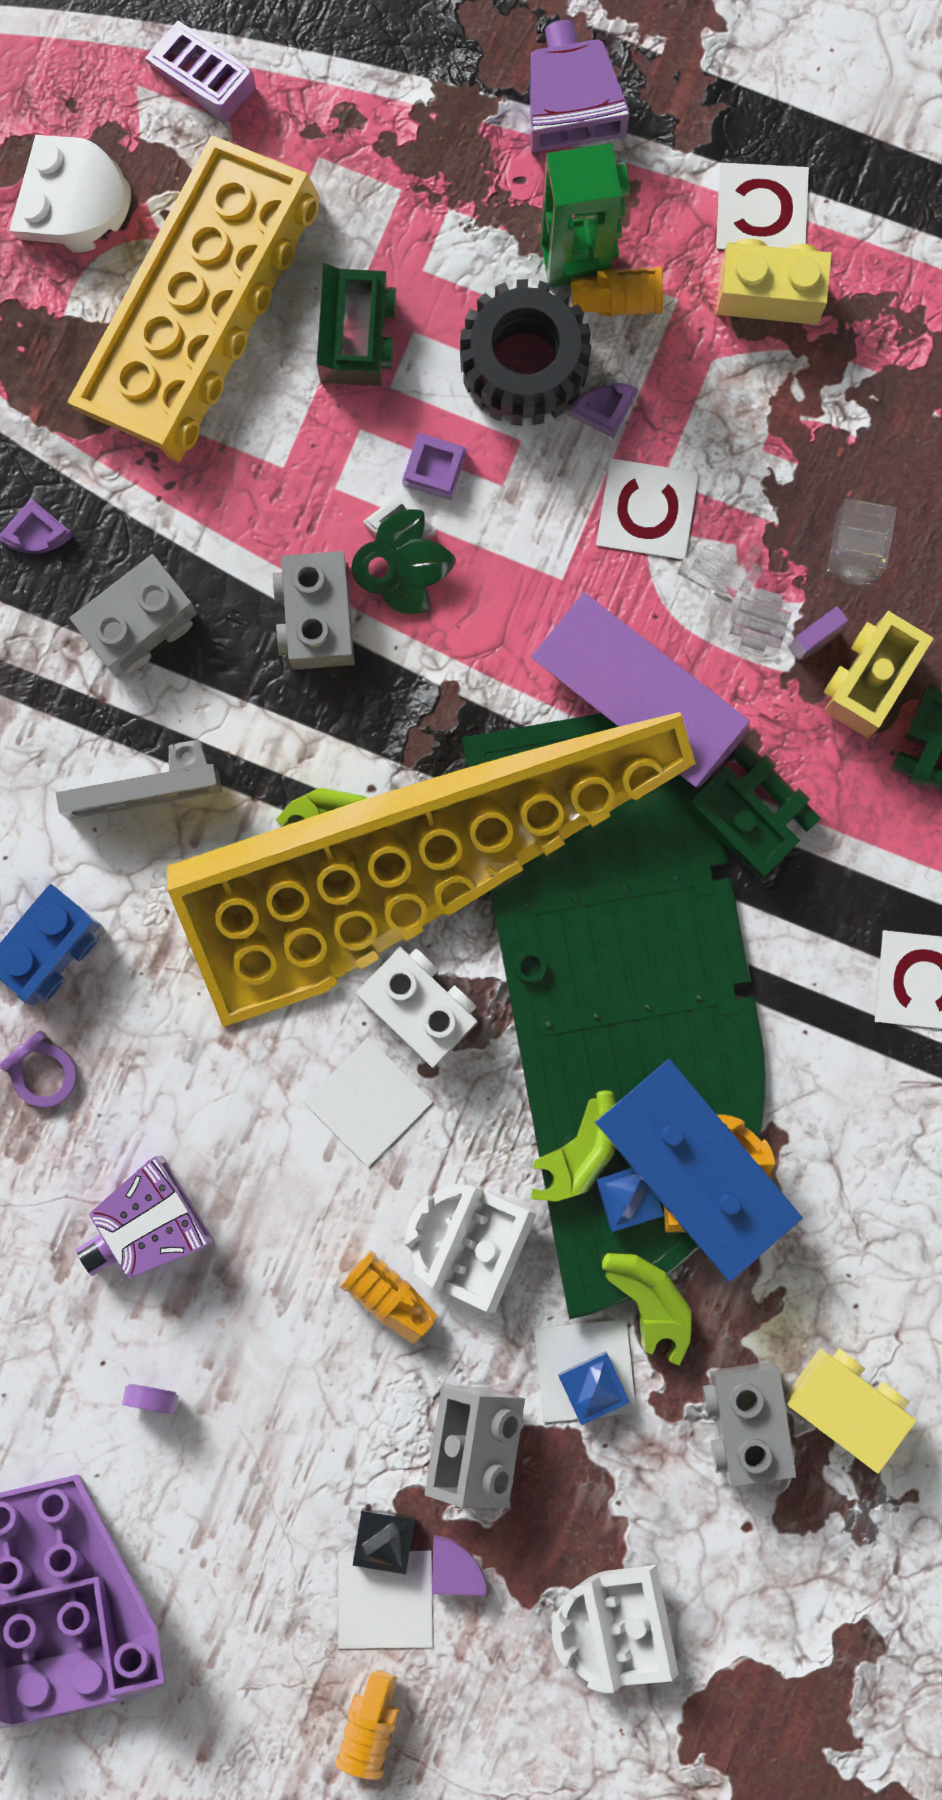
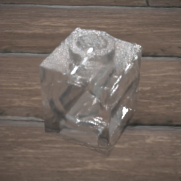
M845 498L836 514L827 572L838 573L840 580L851 584L865 585L869 584L871 580L878 581L887 569L897 507Z

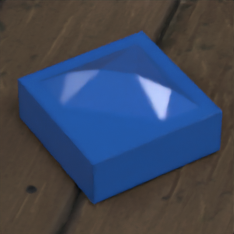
M633 1168L596 1179V1185L610 1231L614 1232L664 1216L659 1199Z
M606 1351L558 1373L581 1426L630 1403Z

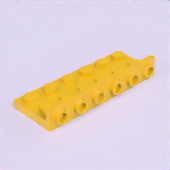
M211 135L67 403L75 411L160 448L169 459L180 462L186 450L191 449L195 445L200 433V424L210 405L215 404L219 400L224 388V379L234 360H238L243 355L248 343V334L257 317L267 310L272 297V289L281 272L287 270L295 256L296 244L305 227L310 226L317 216L320 196L308 173Z

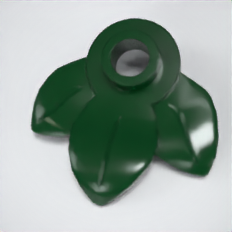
M418 509L402 510L384 519L378 527L375 540L364 544L357 550L351 565L353 578L362 589L370 593L381 594L391 609L406 615L429 611L430 601L425 587L436 584L444 579L456 563L455 556L448 549L433 541L422 539L425 516L424 512ZM377 557L383 558L388 566L386 574L380 578L373 577L368 569L371 560Z

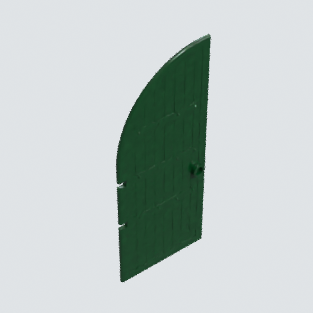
M600 713L462 737V743L468 768L558 742L613 729L618 726ZM678 774L638 800L631 798L609 812L611 816L596 826L592 827L589 824L564 840L565 845L547 856L545 853H542L522 866L523 870L490 890L539 1157L562 1148L577 1137L588 1101L597 1098L599 1091L608 1090L613 1092L617 1103L667 1059L674 1063L716 1115H728L743 1120L745 1122L744 1127L760 1138L766 1099V1066L762 1033L755 997L736 1000L733 987L735 984L751 982L732 880L731 878H724L713 881L710 868L711 866L728 863L726 849L721 840L686 806L712 777L696 788ZM615 1148L613 1157L598 1178L632 1167ZM541 1169L544 1189H547L552 1184V1175L548 1170ZM596 1181L586 1193L557 1202L547 1201L569 1320L592 1315L632 1299L606 1278V1271L602 1269V1260L607 1253L637 1255L665 1271L670 1276L700 1249L686 1232H666L665 1216L614 1232L610 1231ZM660 1202L664 1214V1205Z

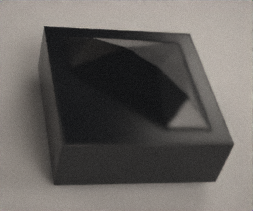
M362 1508L352 1566L406 1575L415 1516Z

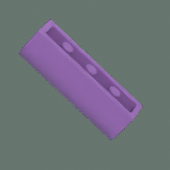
M585 592L580 595L531 655L534 661L618 727L680 712L696 764L679 775L696 788L704 784L718 770L750 731V720Z

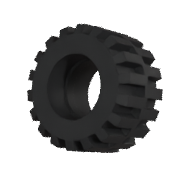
M517 279L516 288L509 290L506 282L495 286V297L491 298L485 292L477 299V311L470 309L465 317V329H461L460 363L461 372H463V383L467 392H474V403L481 410L487 405L491 408L490 417L501 421L504 414L510 415L511 425L522 426L524 417H532L533 425L544 423L545 414L551 413L555 419L564 413L567 402L572 405L579 397L580 387H584L588 374L592 346L590 345L591 332L589 324H583L584 312L580 306L576 304L569 307L570 295L562 289L556 295L550 293V283L539 280L538 288L528 287V279ZM518 333H530L546 340L553 348L556 358L547 368L540 372L518 374L505 368L497 360L494 351L507 337Z

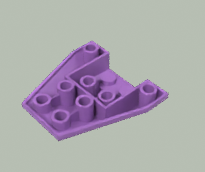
M77 1474L0 1492V1729L21 1726L123 1702L166 1685L158 1627L81 1476Z

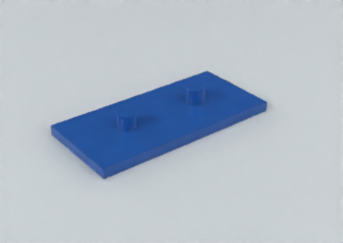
M670 1059L662 1063L594 1122L729 1283L803 1219Z

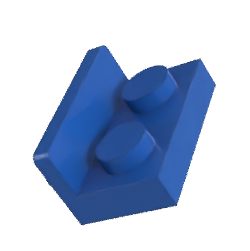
M50 883L0 942V980L17 993V997L25 1004L35 1006L39 1000L46 1003L63 985L65 978L60 974L73 959H76L78 962L82 961L95 947L99 940L95 932L102 924Z

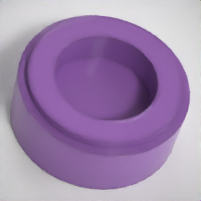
M129 1383L128 1386H125L122 1405L175 1414L179 1395H176L177 1392Z

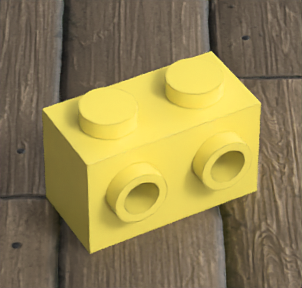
M741 239L736 243L727 242L720 266L716 315L818 325L827 304L832 253L818 251V248L809 244H793L788 248L767 246L765 242L758 239Z
M890 611L885 613L876 626L866 622L850 648L857 652L858 656L849 670L839 666L823 692L831 697L823 712L869 738L881 726L934 638Z
M819 1348L785 1395V1403L879 1474L917 1421L904 1411L910 1401L884 1382L876 1390L861 1379L860 1376L866 1368L841 1349H838L832 1357Z

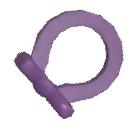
M41 1030L35 1032L25 1043L18 1045L13 1053L0 1062V1068L4 1072H11L13 1086L19 1097L24 1101L37 1107H50L66 1100L72 1093L77 1080V1071L70 1054L61 1047L46 1043L47 1034ZM32 1052L53 1056L60 1061L64 1068L65 1079L63 1085L58 1092L51 1096L43 1097L36 1095L28 1089L25 1083L23 1060Z

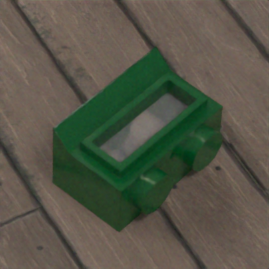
M323 263L316 363L320 383L382 386L383 369H392L394 350L393 337H385L386 319H395L397 288L388 287L386 271L339 269Z

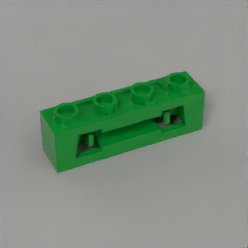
M612 143L546 153L540 243L547 282L550 283V287L571 284L572 278L597 275V271L610 269L611 260L619 257L617 239L622 238L621 218H625L626 215L624 197L629 196V181L625 162L616 163Z

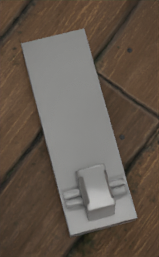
M199 740L172 744L168 747L169 772L55 792L58 811L63 817L71 820L222 792L219 771L214 764H208L203 746Z

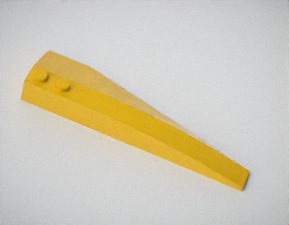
M681 713L661 716L532 749L418 782L168 865L167 890L221 1024L225 1027L326 992L339 984L338 979L357 967L362 970L378 960L379 954L402 939H405L406 942L424 931L423 926L443 914H453L523 870L522 866L542 853H545L547 856L565 845L564 840L589 824L592 827L609 818L611 816L609 812L631 798L638 800L696 763Z

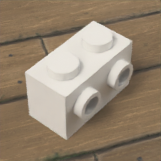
M399 947L360 987L356 994L434 1069L477 1024V1020L470 1015L477 1006L455 985L448 992L432 978L439 970L418 949H415L408 955Z

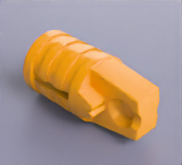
M662 266L647 269V267L639 269L625 268L624 270L607 269L597 271V275L572 278L571 306L578 304L583 312H598L599 316L616 317L624 314L626 316L634 314L648 315V313H655V315L663 314Z
M372 1250L360 1260L339 1286L343 1291H347L352 1299L363 1305L367 1312H371L375 1319L412 1344H415L427 1333L437 1318V1314L406 1280L404 1281L395 1270H391L388 1264L383 1260L381 1261Z
M378 1669L369 1675L364 1695L355 1694L353 1696L347 1716L349 1721L344 1730V1740L341 1742L340 1753L335 1761V1766L341 1771L364 1779L377 1780L382 1778L385 1769L383 1764L388 1755L387 1749L390 1746L391 1734L395 1731L400 1710L391 1706L398 1678L397 1675Z

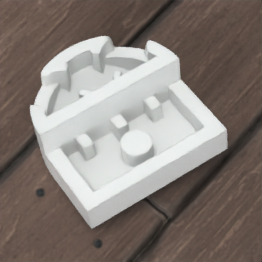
M35 135L9 231L20 240L64 244L73 253L93 250L96 248L93 241L101 237L108 229L118 231L124 222L131 200L130 184L124 178L118 164L91 141L75 137Z
M452 1184L451 1187L441 1190L434 1195H427L413 1210L405 1233V1245L410 1248L412 1260L416 1267L414 1272L421 1281L431 1288L442 1290L485 1312L495 1314L537 1214L496 1195L464 1184Z
M657 1565L596 1573L569 1591L559 1610L553 1616L552 1640L557 1657L565 1669L572 1668L581 1678L589 1682L587 1686L589 1689L603 1693H614L621 1686L670 1682L679 1675Z

